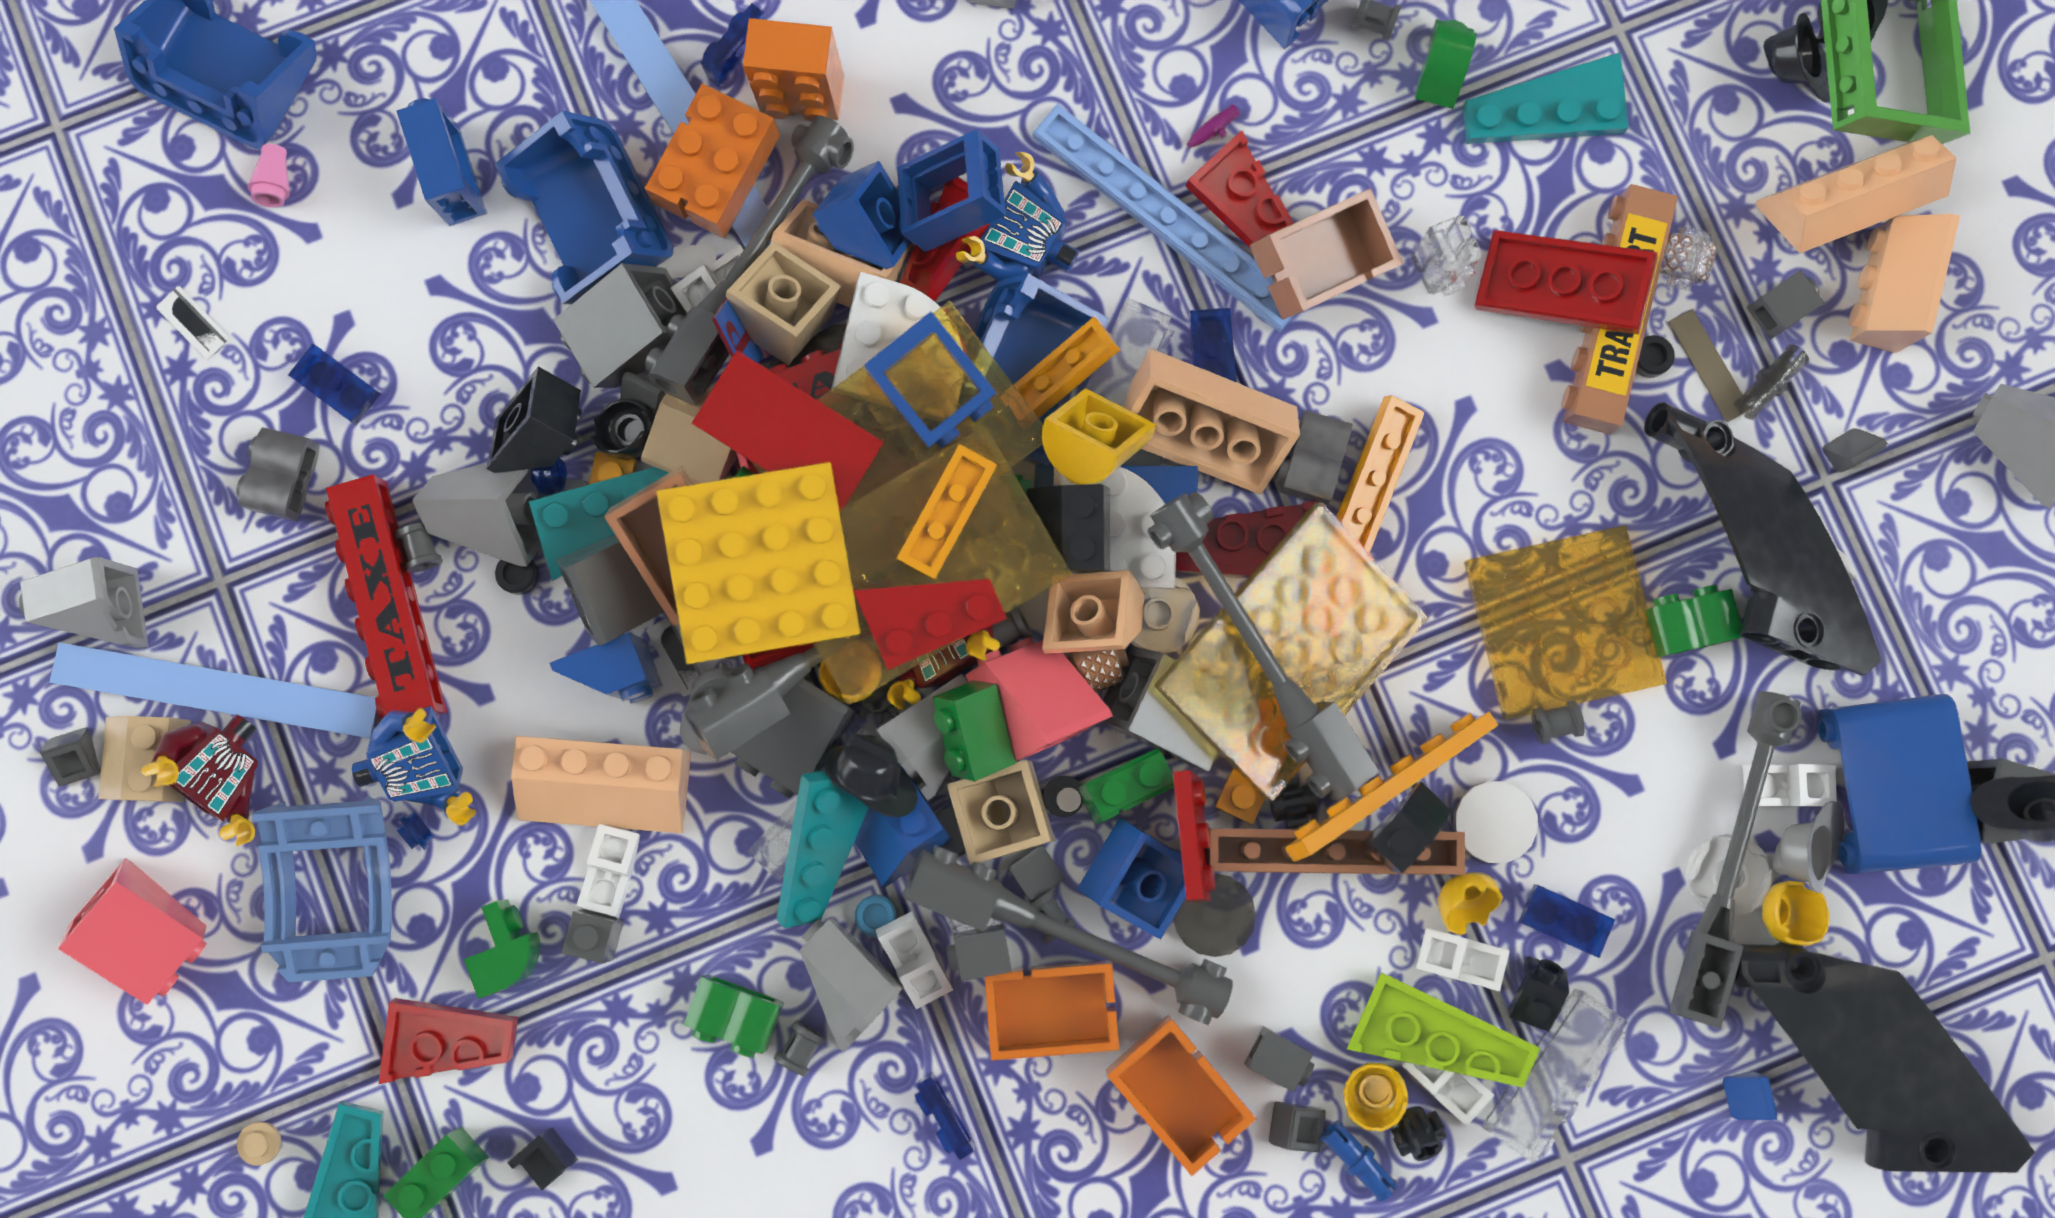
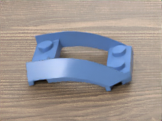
M367 796L363 801L286 806L285 802L255 811L252 817L253 822H257L261 842L258 845L264 891L265 918L264 942L261 944L262 953H269L278 963L279 967L277 970L288 983L373 976L391 941L392 924L390 860L381 802L370 796ZM364 846L369 891V931L296 936V883L293 851Z

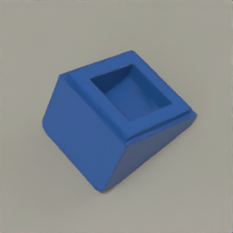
M1750 1071L1723 1078L1725 1094L1732 1118L1768 1121L1777 1119V1110L1767 1076Z

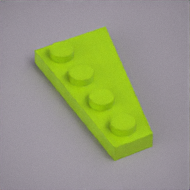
M1382 972L1347 1047V1050L1522 1088L1541 1049Z

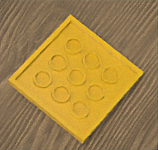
M831 462L657 491L687 664L860 634Z

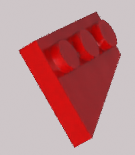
M1241 130L1188 179L1185 187L1250 248V244L1290 226L1294 222L1279 195H1274L1264 177L1266 172L1259 160L1255 161L1247 146L1249 141Z

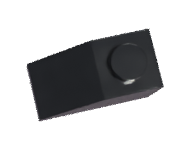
M1420 781L1362 843L1393 873H1404L1433 842L1452 813V810Z

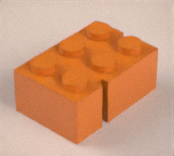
M749 18L743 68L748 81H750L749 84L760 112L774 119H786L788 115L796 116V113L803 114V117L810 122L816 116H825L832 120H839L844 73L832 27Z
M702 83L685 113L689 124L680 122L644 189L655 205L685 220L689 216L693 224L725 239L776 145L780 133L773 117Z
M1110 960L1031 966L1032 975L1025 976L1023 974V967L1012 968V972L985 977L991 1061L1119 1050L1115 1007H1106V1002H1115L1113 968Z
M1167 1015L1106 1068L1105 1072L1116 1088L1188 1173L1193 1176L1221 1151L1212 1136L1219 1132L1222 1139L1228 1145L1257 1118L1199 1050L1191 1055L1197 1048L1173 1019Z

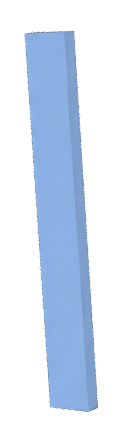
M589 0L672 133H675L680 122L688 125L689 122L685 113L696 94L637 1ZM754 185L732 224V228L745 247L769 212L768 207ZM772 238L766 245L765 249L771 244Z
M1057 104L1032 133L1034 140L1277 332L1280 333L1294 317L1293 315L1282 320L1267 287L1274 283L1272 277L1263 278L1255 258L1062 106Z
M58 643L49 682L371 738L372 731L378 725L380 718L375 705L376 697L65 643Z

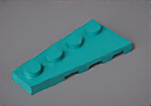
M825 771L801 774L776 918L783 928L814 923L818 919H822L869 808L852 794L832 783Z
M341 1101L338 1104L303 1218H378L384 1111Z

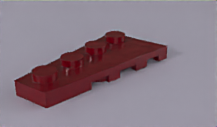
M1317 500L1302 502V504L1278 506L1266 508L1262 511L1244 514L1236 513L1215 518L1207 524L1209 530L1203 545L1225 577L1310 583L1313 575ZM1176 552L1175 573L1202 575L1188 552Z

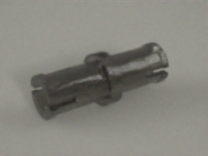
M1789 344L1784 352L1768 368H1762L1756 374V381L1734 402L1736 410L1741 414L1753 402L1744 417L1750 420L1756 419L1758 414L1775 396H1781L1787 390V383L1803 366L1807 365L1809 357L1806 352L1802 351L1790 362L1800 347Z

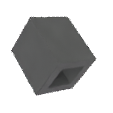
M1800 270L1749 305L1747 309L1771 340L1825 302L1820 297V291L1816 283L1810 278L1805 277Z
M585 910L573 911L561 953L601 964L613 961L624 920Z
M1003 924L988 926L985 932L972 929L953 933L954 944L946 946L950 970H959L961 981L1012 972Z
M1265 1026L1262 1027L1244 1062L1249 1069L1293 1093L1298 1084L1304 1086L1307 1083L1314 1069V1063L1310 1062L1313 1054L1309 1050Z

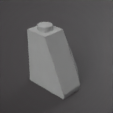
M2000 384L1993 396L1985 393L1976 407L1973 416L1980 418L1973 432L2043 506L2051 509L2055 502V397Z
M487 463L432 476L413 498L417 513L420 515L428 534L517 566H527L541 548L528 501L548 496L549 484L542 468L493 473L486 469Z
M94 557L20 582L22 594L19 597V607L25 616L26 622L140 649L149 647L137 568L105 558Z
M962 674L877 729L882 739L894 748L898 762L907 774L917 782L918 788L928 801H931L938 795L951 773L944 760V752L946 750L942 735L934 721L935 707L932 697L968 683Z
M834 918L828 919L825 924L818 919L802 936L807 943L800 949V953L837 1047L845 1052L904 987L884 965Z

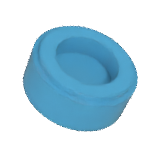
M871 895L864 898L858 904L855 911L857 927L862 933L871 937H877L876 929L897 919V909L894 903L883 895Z

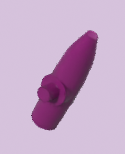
M1232 104L1224 111L1213 116L1192 135L1187 142V146L1189 148L1198 146L1213 136L1219 135L1222 139L1228 134L1225 131L1226 126L1240 116L1238 108Z

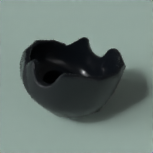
M626 398L613 401L601 411L600 415L594 417L595 435L590 437L591 441L601 452L609 457L622 460L639 457L643 453L653 425V415L639 401Z

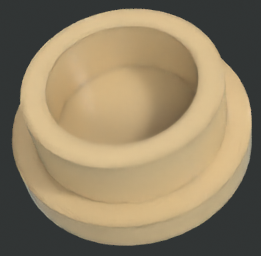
M255 1122L246 1126L237 1139V1151L240 1157L250 1165L259 1166L272 1161L278 1155L281 1148L279 1131L267 1122Z

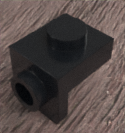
M1528 956L1524 963L1525 977L1509 1006V1018L1549 1032L1570 993L1567 971L1551 960H1539Z

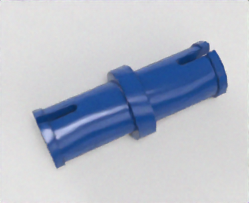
M1340 1120L1330 1124L1326 1128L1330 1134L1323 1132L1320 1140L1326 1143L1345 1164L1344 1170L1350 1176H1356L1375 1196L1378 1202L1388 1199L1393 1194L1389 1188L1391 1187L1393 1190H1396L1399 1185L1398 1182L1374 1159V1151L1369 1146H1362Z

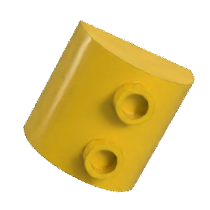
M1085 388L1045 418L1042 429V442L1051 464L1069 482L1076 485L1094 484L1106 479L1151 440L1157 424Z

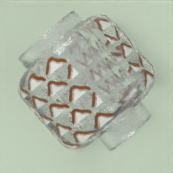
M1680 227L1677 233L1669 234L1660 274L1668 278L1666 285L1678 289L1691 290L1692 283H1704L1710 278L1717 255V246L1710 240L1711 234L1686 227Z

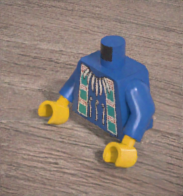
M1015 152L1016 156L1022 161V168L1018 171L1015 165L1006 163L1005 171L1010 176L1021 177L1022 179L1021 183L1014 182L1004 199L1006 216L991 222L981 239L975 236L961 239L962 242L970 246L971 255L962 251L956 253V258L962 263L975 261V266L997 281L1026 273L1039 278L1049 262L1069 272L1078 257L1079 250L1061 241L1066 233L1067 221L1064 219L1065 212L1052 188L1039 172L1034 170L1035 164L1032 156L1025 152Z
M432 706L423 709L419 708L415 713L399 710L388 712L372 731L366 752L367 759L352 764L351 769L355 783L359 787L380 782L389 800L394 802L407 800L434 805L445 810L448 818L453 823L465 825L477 812L475 809L468 807L473 802L470 793L463 792L460 795L457 793L463 767Z

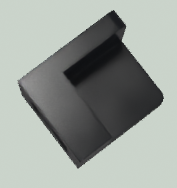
M552 1127L540 1134L507 1163L512 1169L521 1164L538 1187L544 1190L576 1163L578 1158Z

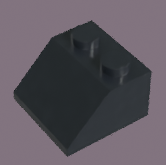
M538 366L496 417L486 469L497 473L552 467L562 454L569 455L579 437L575 430L582 414V409L579 408L581 390Z
M1058 485L1027 489V572L1110 571L1109 487L1105 485Z

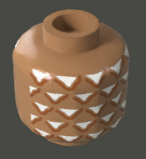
M1125 649L1070 652L1071 656L1066 657L1095 692L1119 685L1123 681L1124 676L1122 668L1129 666Z

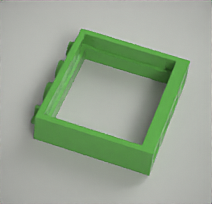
M1821 0L1834 131L1903 142H1911L1933 135L1941 144L1970 134L1957 0H1931L1932 7L1930 8L1927 6V0H1909L1917 2L1928 115L1877 106L1867 0ZM1854 108V113L1848 117V110Z

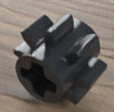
M891 678L886 684L880 681L876 688H880L881 692L887 695L890 687L897 680ZM868 697L855 702L857 704L862 703L865 707L859 715L862 719L867 718L870 713H873L878 724L883 723V714L890 712L894 716L899 715L897 710L893 708L894 705L888 700L882 701L880 709H876L872 702H868Z
M1298 776L1276 780L1278 789L1268 791V799L1274 821L1285 820L1287 828L1302 826L1308 822L1307 815L1317 813L1313 791L1308 783L1299 784Z
M1420 1106L1406 1109L1397 1127L1391 1129L1394 1136L1393 1141L1401 1156H1406L1411 1152L1416 1161H1425L1435 1157L1443 1148L1441 1140L1447 1138L1444 1132L1445 1126L1437 1111L1427 1115L1424 1108Z

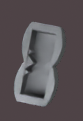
M1305 410L1301 420H1299L1300 436L1292 447L1290 458L1286 457L1277 472L1276 480L1282 482L1280 493L1307 501L1317 500V504L1327 506L1332 500L1353 424Z
M262 427L249 445L248 455L251 462L246 474L241 476L237 484L238 505L250 511L297 521L304 507L308 482L317 464L320 445L306 437Z

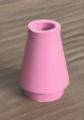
M265 144L262 146L261 155L247 187L251 192L250 198L253 202L261 206L276 208L283 206L285 199L290 196L286 163L287 150L275 144Z

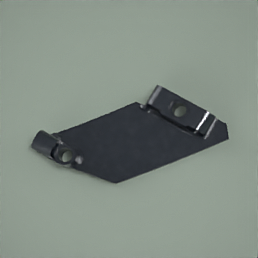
M1660 402L1656 404L1646 417L1644 423L1645 434L1678 449L1679 454L1684 460L1693 463L1727 533L1745 582L1751 586L1750 590L1753 592V596L1747 600L1740 632L1741 637L1815 668L1848 670L1860 676L1869 673L1882 660L1868 620L1829 533L1793 473L1757 449L1733 437L1731 428L1724 421L1713 420L1707 422L1668 403Z
M1782 942L1776 945L1740 944L1744 947L1734 983L1739 987H1750L1801 1052L1854 1127L1857 1129H1867L1866 1164L1880 1170L1898 1172L2017 1173L2035 1153L1988 1085L1900 972L1809 951L1803 946L1788 945ZM1801 957L1800 965L1791 971L1790 968L1793 961ZM1932 1140V1143L1925 1148L1926 1144Z

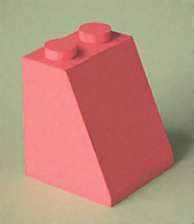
M1031 637L1009 647L1010 653L1002 656L1000 651L997 650L986 654L987 659L985 662L977 659L976 661L979 666L965 675L968 682L975 680L997 685L1015 762L1071 739L1113 716L1109 707L1063 653L1045 654L1042 650L1043 640L1034 643Z
M125 858L70 922L58 949L148 1005L156 994L163 997L173 987L179 977L175 972L184 961L191 964L203 951L207 944L203 941L207 926L133 862Z

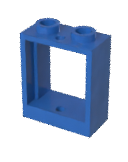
M436 98L417 99L410 102L408 107L397 110L396 112L425 201L449 226L488 214L460 127Z
M978 129L897 167L898 186L896 192L900 204L899 228L906 240L913 242L924 252L1006 216L1000 149ZM967 173L969 198L931 215L929 190Z
M932 311L863 365L866 373L928 449L935 443L940 449L944 448L961 434L956 428L968 417L975 423L994 407L989 400L995 396L996 391ZM934 335L980 393L934 430L930 431L885 374Z

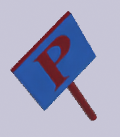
M725 298L713 316L712 321L731 358L737 350L759 363L763 356L759 346L753 342L730 302Z

